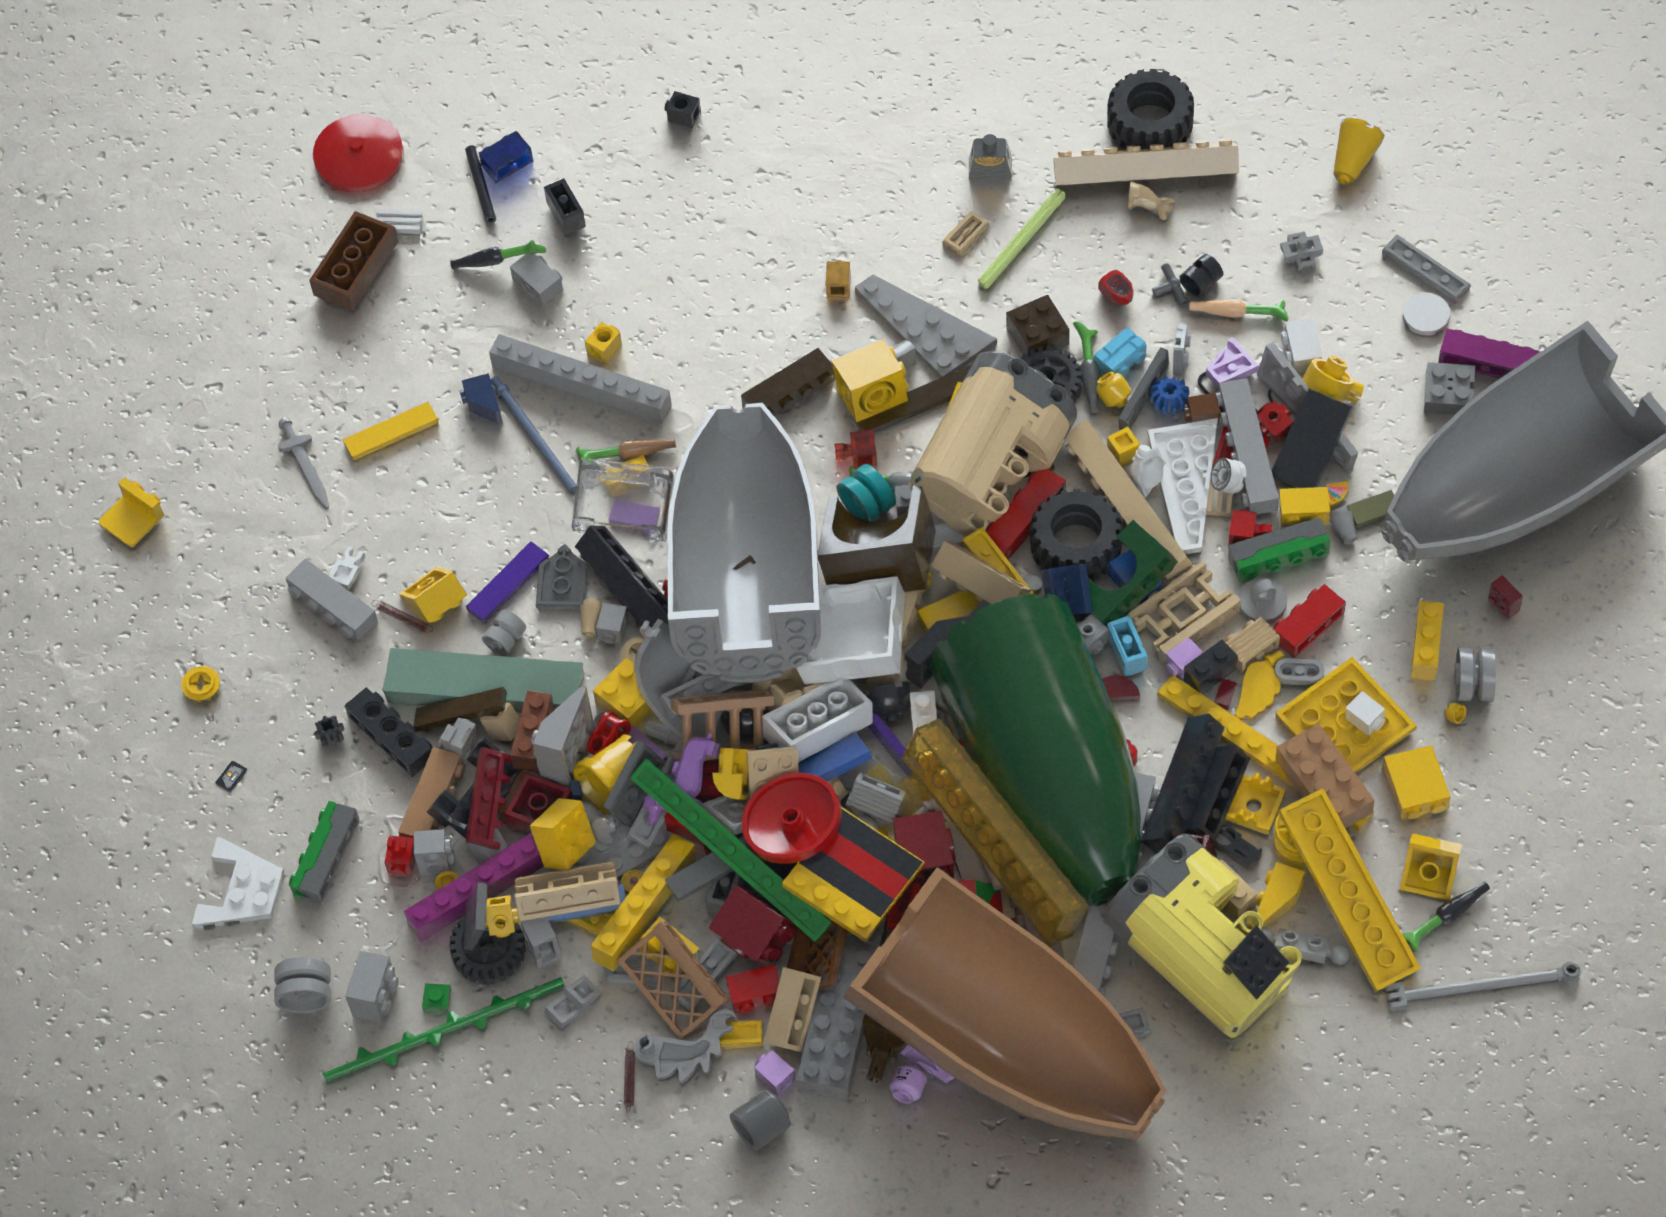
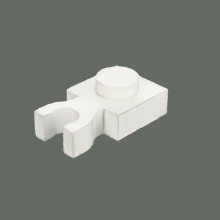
M348 546L345 550V559H337L328 576L350 591L360 573L358 565L365 559V554L359 551L356 557H351L353 549Z

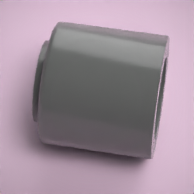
M767 1090L759 1091L730 1113L729 1116L739 1136L751 1149L757 1152L790 1128L791 1125L788 1111L783 1103Z

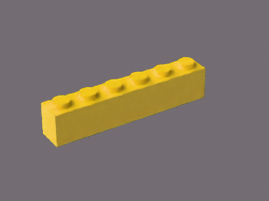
M675 834L671 836L592 942L591 952L594 962L613 972L620 964L617 960L633 947L672 894L665 883V879L696 861L695 844Z

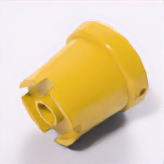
M622 735L593 757H585L573 767V776L575 781H580L583 795L598 810L606 814L610 812L603 806L636 742L631 744L627 741L631 738L629 735Z

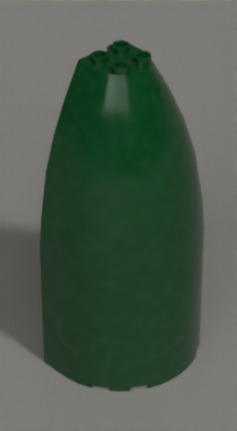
M1035 594L1007 598L974 612L976 615L968 622L960 621L948 630L950 635L944 641L939 640L933 650L931 672L973 770L990 803L1015 841L1037 866L1084 906H1102L1108 902V897L1116 896L1123 886L1137 874L1141 812L1138 783L1127 740L1117 711L1067 602L1060 601L1058 596L1052 594H1045L1043 597L1036 598Z

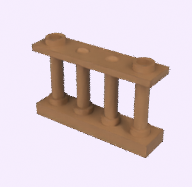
M767 690L672 698L671 709L682 717V750L672 751V757L680 762L684 747L692 738V716H694V713L703 712V714H706V736L711 733L713 735L711 741L716 742V714H718V711L723 710L729 712L730 746H720V748L756 750L757 745L768 744L763 742L762 716L766 706H774V696ZM744 708H751L753 710V743L740 744L739 712ZM720 749L717 758L707 755L706 760L719 759Z

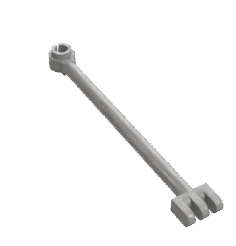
M1566 962L1561 968L1552 971L1405 990L1403 982H1399L1385 987L1387 993H1390L1387 995L1388 1002H1393L1389 1004L1390 1011L1407 1010L1408 1000L1556 980L1572 985L1578 982L1581 972H1579L1580 967L1576 963ZM1570 968L1575 970L1576 972L1570 974L1567 972V969Z

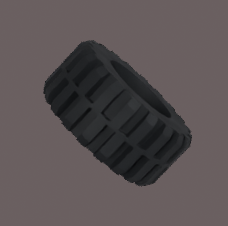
M1144 69L1137 70L1136 74L1130 73L1125 76L1124 80L1120 79L1115 84V87L1111 89L1107 104V126L1110 129L1109 133L1112 139L1116 140V144L1121 148L1126 147L1127 150V146L1138 145L1141 146V149H1147L1152 144H1163L1164 147H1173V143L1186 142L1193 129L1194 97L1192 92L1189 91L1188 85L1185 82L1181 83V79L1176 75L1171 76L1170 72L1164 70L1158 72L1157 69H1150V71H1144ZM1154 105L1165 109L1170 114L1160 120L1147 121L1136 117L1131 112L1142 106Z
M1073 489V492L1063 490L1059 491L1057 496L1052 494L1047 497V503L1044 501L1040 503L1037 511L1032 516L1030 548L1034 561L1037 565H1041V570L1086 564L1088 578L1092 581L1099 579L1101 573L1106 575L1109 572V562L1121 554L1122 543L1116 537L1122 531L1120 514L1116 512V507L1111 502L1107 503V498L1102 495L1097 497L1090 490L1086 492H1080V489ZM1082 525L1092 529L1098 535V538L1088 546L1073 548L1061 544L1054 535L1066 526Z

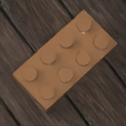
M1319 723L1276 747V762L1302 798L1324 788L1345 829L1373 813L1374 798Z

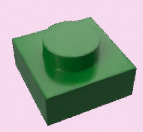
M425 983L422 1001L423 1011L448 1012L451 985Z

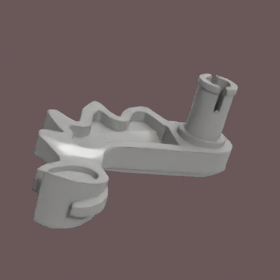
M728 1007L717 1009L709 1020L707 1030L696 1041L641 1034L636 1039L634 1046L635 1055L641 1063L655 1066L658 1080L667 1079L678 1070L679 1082L683 1084L692 1077L700 1064L704 1074L708 1075L711 1067V1055L717 1058L721 1057V1036L734 1030L733 1026L726 1024V1020L731 1017L738 1021L737 1017Z

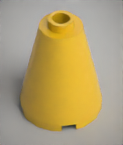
M1345 118L1344 122H1341L1333 171L1336 181L1345 185L1355 182L1383 142L1385 135L1379 127L1374 125L1372 129L1366 126L1367 121L1357 118Z

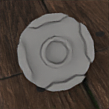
M1267 578L1253 579L1246 583L1239 593V599L1241 600L1240 612L1247 620L1250 621L1252 619L1256 621L1262 617L1267 624H1271L1283 616L1287 605V595L1284 588L1276 581Z

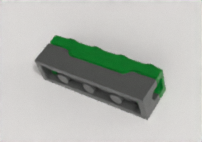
M1319 517L1229 545L1228 558L1238 581L1243 579L1250 580L1266 572H1276L1285 566H1295L1311 558H1321L1329 553L1331 540Z
M328 801L326 807L321 809L318 817L319 823L316 829L311 831L308 840L309 845L306 851H302L299 858V867L296 872L292 873L289 880V886L294 897L322 905L360 819L355 808Z

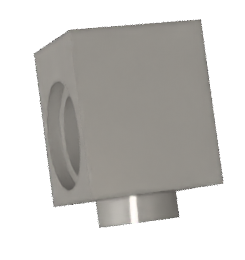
M602 604L596 627L598 640L609 644L623 642L629 619L626 606Z

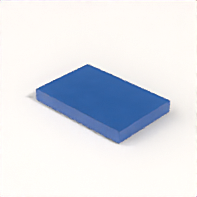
M854 733L798 762L799 773L813 774L828 782L871 760L872 755L858 734Z

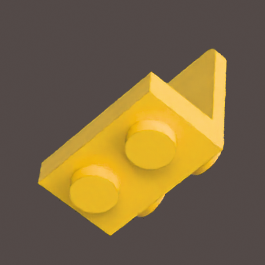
M124 477L118 483L123 496L99 519V524L127 546L134 547L164 517L160 506L161 501L156 495L146 493L138 482H131Z

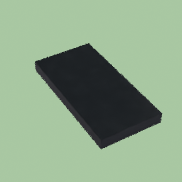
M1308 389L1271 470L1273 478L1295 488L1318 487L1353 407Z

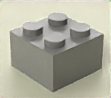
M360 951L345 995L353 1017L382 1023L384 1015H388L391 1007V993L395 992L398 986V977H396L395 967L392 966L389 956Z

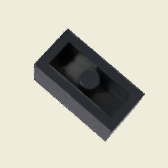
M565 178L544 186L546 203L565 236L585 228L584 212Z
M1221 639L1184 666L1183 681L1203 695L1220 683L1222 679H1225L1237 670L1238 655Z

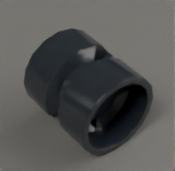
M1203 254L1193 263V266H1189L1179 276V279L1188 293L1194 297H1201L1210 288V284L1214 285L1223 277L1224 272L1215 258L1211 255Z

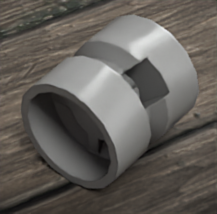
M501 610L493 621L494 626L489 627L482 636V641L493 652L507 656L514 647L515 640H518L526 630V624L514 613Z

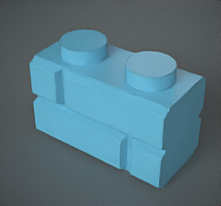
M1126 327L1093 355V360L1099 365V372L1105 375L1109 372H1114V374L1119 373L1125 377L1135 363L1138 365L1144 361L1147 355V344L1141 337L1136 336L1130 328Z
M1126 616L1107 623V628L1109 629L1108 640L1123 675L1130 676L1145 671L1147 669L1148 656L1131 617Z

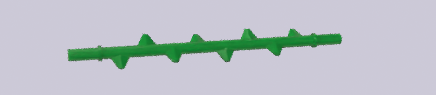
M559 977L542 985H535L534 988L505 1000L496 995L492 998L490 1006L463 1017L453 1011H449L445 1024L416 1036L407 1031L403 1033L401 1042L374 1053L360 1047L358 1048L356 1060L347 1061L344 1065L324 1072L323 1076L327 1083L349 1073L353 1074L354 1071L384 1060L391 1066H395L398 1053L426 1042L437 1046L440 1044L443 1035L470 1024H474L481 1030L486 1029L488 1017L517 1005L526 1010L529 1008L532 999L541 998L542 995L562 988L565 984L562 977Z

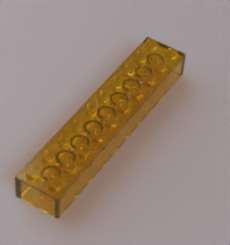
M940 719L917 727L902 756V760L1046 943L1051 947L1072 937L1089 908L1085 899L1080 896L1069 879L1056 866L1054 860L1041 847L1039 841L1033 837L1023 821L1017 817L1010 808V805L982 773L979 766L970 758L964 747L951 734L949 728Z

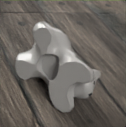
M582 794L581 801L594 836L599 842L609 845L612 842L610 833L616 831L620 822L613 814H606L598 810Z

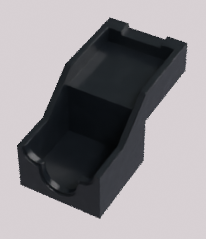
M983 600L968 616L936 621L904 654L907 661L906 678L921 689L933 677L931 658L939 640L944 641L950 635L948 630L960 621L968 622L976 616L974 612L990 605V603Z

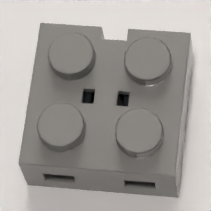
M1427 362L1424 412L1456 414L1474 398L1475 365Z

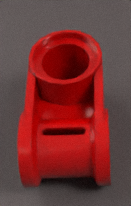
M614 712L604 713L587 741V751L592 755H596L622 735H629L631 723L625 719H619Z

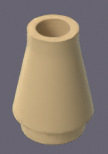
M595 599L583 600V605L580 606L582 635L596 636V627L602 608L601 601Z

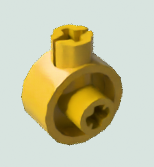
M1332 355L1327 360L1312 359L1302 377L1310 389L1340 402L1347 400L1356 404L1360 400L1359 397H1362L1364 384L1355 381L1346 371L1348 364L1341 358Z

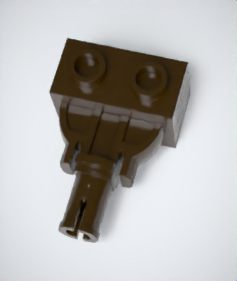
M865 1014L862 1026L863 1036H865L868 1045L866 1056L871 1057L872 1055L866 1080L873 1083L875 1077V1084H881L889 1057L891 1062L894 1063L897 1054L901 1053L908 1044Z

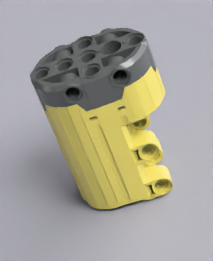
M1180 834L1158 854L1153 856L1123 886L1103 910L1101 916L1104 922L1216 1027L1230 1038H1234L1242 1034L1286 992L1292 976L1301 963L1302 956L1300 951L1293 946L1282 948L1280 950L1281 954L1285 958L1290 959L1293 965H1287L1257 1000L1233 973L1227 975L1222 970L1224 967L1223 961L1251 931L1244 924L1257 925L1261 930L1263 918L1255 911H1247L1232 923L1220 912L1238 891V878L1190 834Z

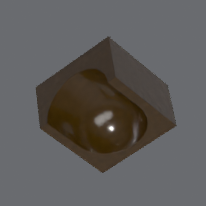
M914 485L912 487L909 509L904 514L884 522L867 521L856 517L842 505L838 496L828 498L818 548V561L826 585H847L865 580L897 576L904 592L926 590L936 529L922 486Z

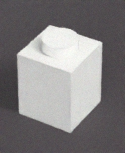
M1362 691L1346 707L1345 719L1369 736L1374 730L1377 732L1384 725L1385 708Z

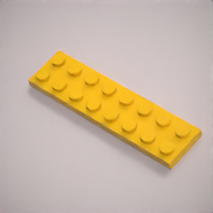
M1324 788L1278 811L1280 818L1374 992L1421 969L1419 963Z

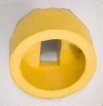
M1450 703L1447 705L1448 708L1444 710L1445 717L1450 722L1459 724L1465 719L1466 707L1462 704Z

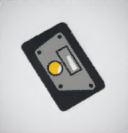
M231 761L215 783L228 791H232L247 771V768L235 761Z

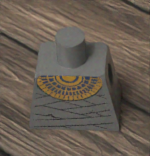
M986 134L983 138L973 140L969 155V178H1012V155L1007 139L996 138L993 134Z

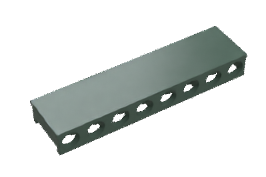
M390 648L382 691L389 703L431 705L504 687L507 691L506 703H511L514 710L518 713L522 712L527 690L551 694L555 710L581 687L584 671L583 663Z

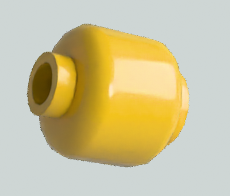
M1109 372L1097 381L1096 392L1106 406L1120 408L1128 403L1131 387L1122 374Z

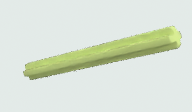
M1057 188L1051 193L979 277L978 285L980 287L988 289L1063 202L1065 199L1064 191Z

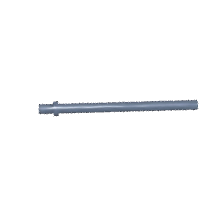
M494 376L491 382L496 389L495 393L497 396L503 398L570 493L575 492L578 486L510 394L508 385L503 384L498 376Z

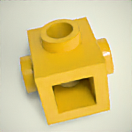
M511 895L487 899L485 928H489L490 936L506 937L515 932V923H519L517 908L512 907Z

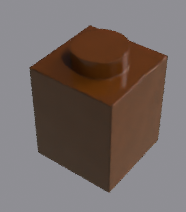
M1216 393L1187 397V407H1183L1185 421L1192 423L1218 418L1217 425H1220V409Z

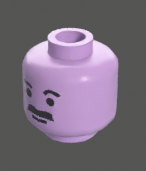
M913 1063L901 1065L896 1068L889 1088L896 1100L909 1104L920 1099L927 1083V1078L920 1066Z

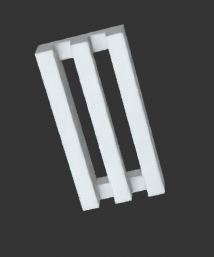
M377 210L376 219L387 224H395L392 226H395L396 233L421 234L422 211Z

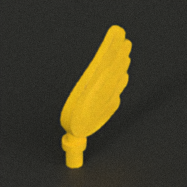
M1281 650L1272 655L1267 654L1264 656L1263 661L1254 662L1247 668L1235 716L1238 719L1242 720L1246 716L1254 719L1258 713L1264 712L1266 707L1273 705L1274 696L1280 693V681L1277 679L1273 667H1275L1279 660L1285 658Z

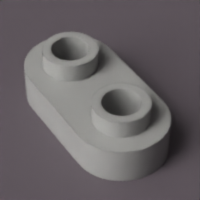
M1283 658L1275 665V675L1280 683L1313 686L1324 677V666L1321 662L1314 659ZM1283 672H1290L1291 674L1284 675ZM1308 673H1314L1315 676L1310 677Z

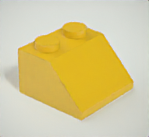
M435 567L399 593V596L422 621L434 623L444 616L443 613L449 608L454 609L463 602L462 599L467 596V593L452 571Z
M1412 833L1399 890L1447 901L1450 900L1462 844Z

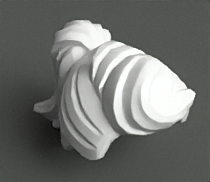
M1140 445L1132 458L1133 463L1129 465L1127 474L1143 497L1146 498L1152 488L1163 479L1166 461L1158 448L1150 449L1146 445Z

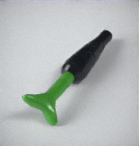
M530 240L525 245L508 249H501L495 246L477 251L460 259L451 260L450 265L452 269L494 266L502 263L505 258L524 254L546 253V248L540 244H535L534 240Z
M1484 881L1478 886L1457 895L1440 905L1436 910L1435 916L1413 931L1402 933L1407 943L1411 945L1412 950L1418 952L1420 939L1440 924H1450L1460 917L1481 895L1490 890L1489 885Z

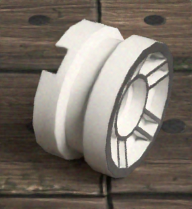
M1218 459L1213 465L1210 474L1212 487L1221 492L1238 493L1244 486L1242 481L1243 477L1246 478L1245 465L1237 460Z

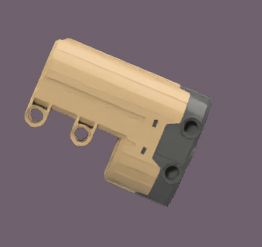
M981 352L976 357L915 467L909 484L911 491L914 485L922 486L930 511L944 520L949 527L962 536L966 537L981 527L985 530L988 521L997 520L1009 508V502L1003 495L1007 491V484H1016L1028 472H1038V470L1051 467L1077 418V409L1073 400L1062 386L1055 385L1044 373L1029 367L1023 359L1015 358L1002 352Z

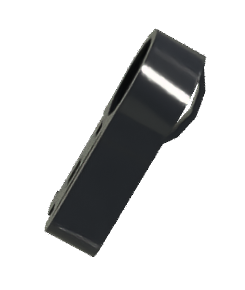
M1222 825L1219 834L1228 839L1231 844L1222 845L1217 840L1212 842L1217 851L1224 853L1248 870L1252 869L1255 861H1259L1262 856L1261 847L1257 850L1258 848L1243 839L1242 835L1229 825Z

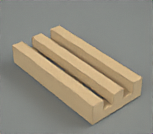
M970 211L942 240V245L945 247L949 246L952 252L956 251L957 255L961 257L989 228V222L973 211ZM973 219H975V221L970 225V227L966 228L962 235L955 242H952L962 232V230Z
M1210 481L1206 515L1230 517L1233 494L1228 493L1226 511H1221L1223 492L1219 491L1217 510H1212L1214 488Z

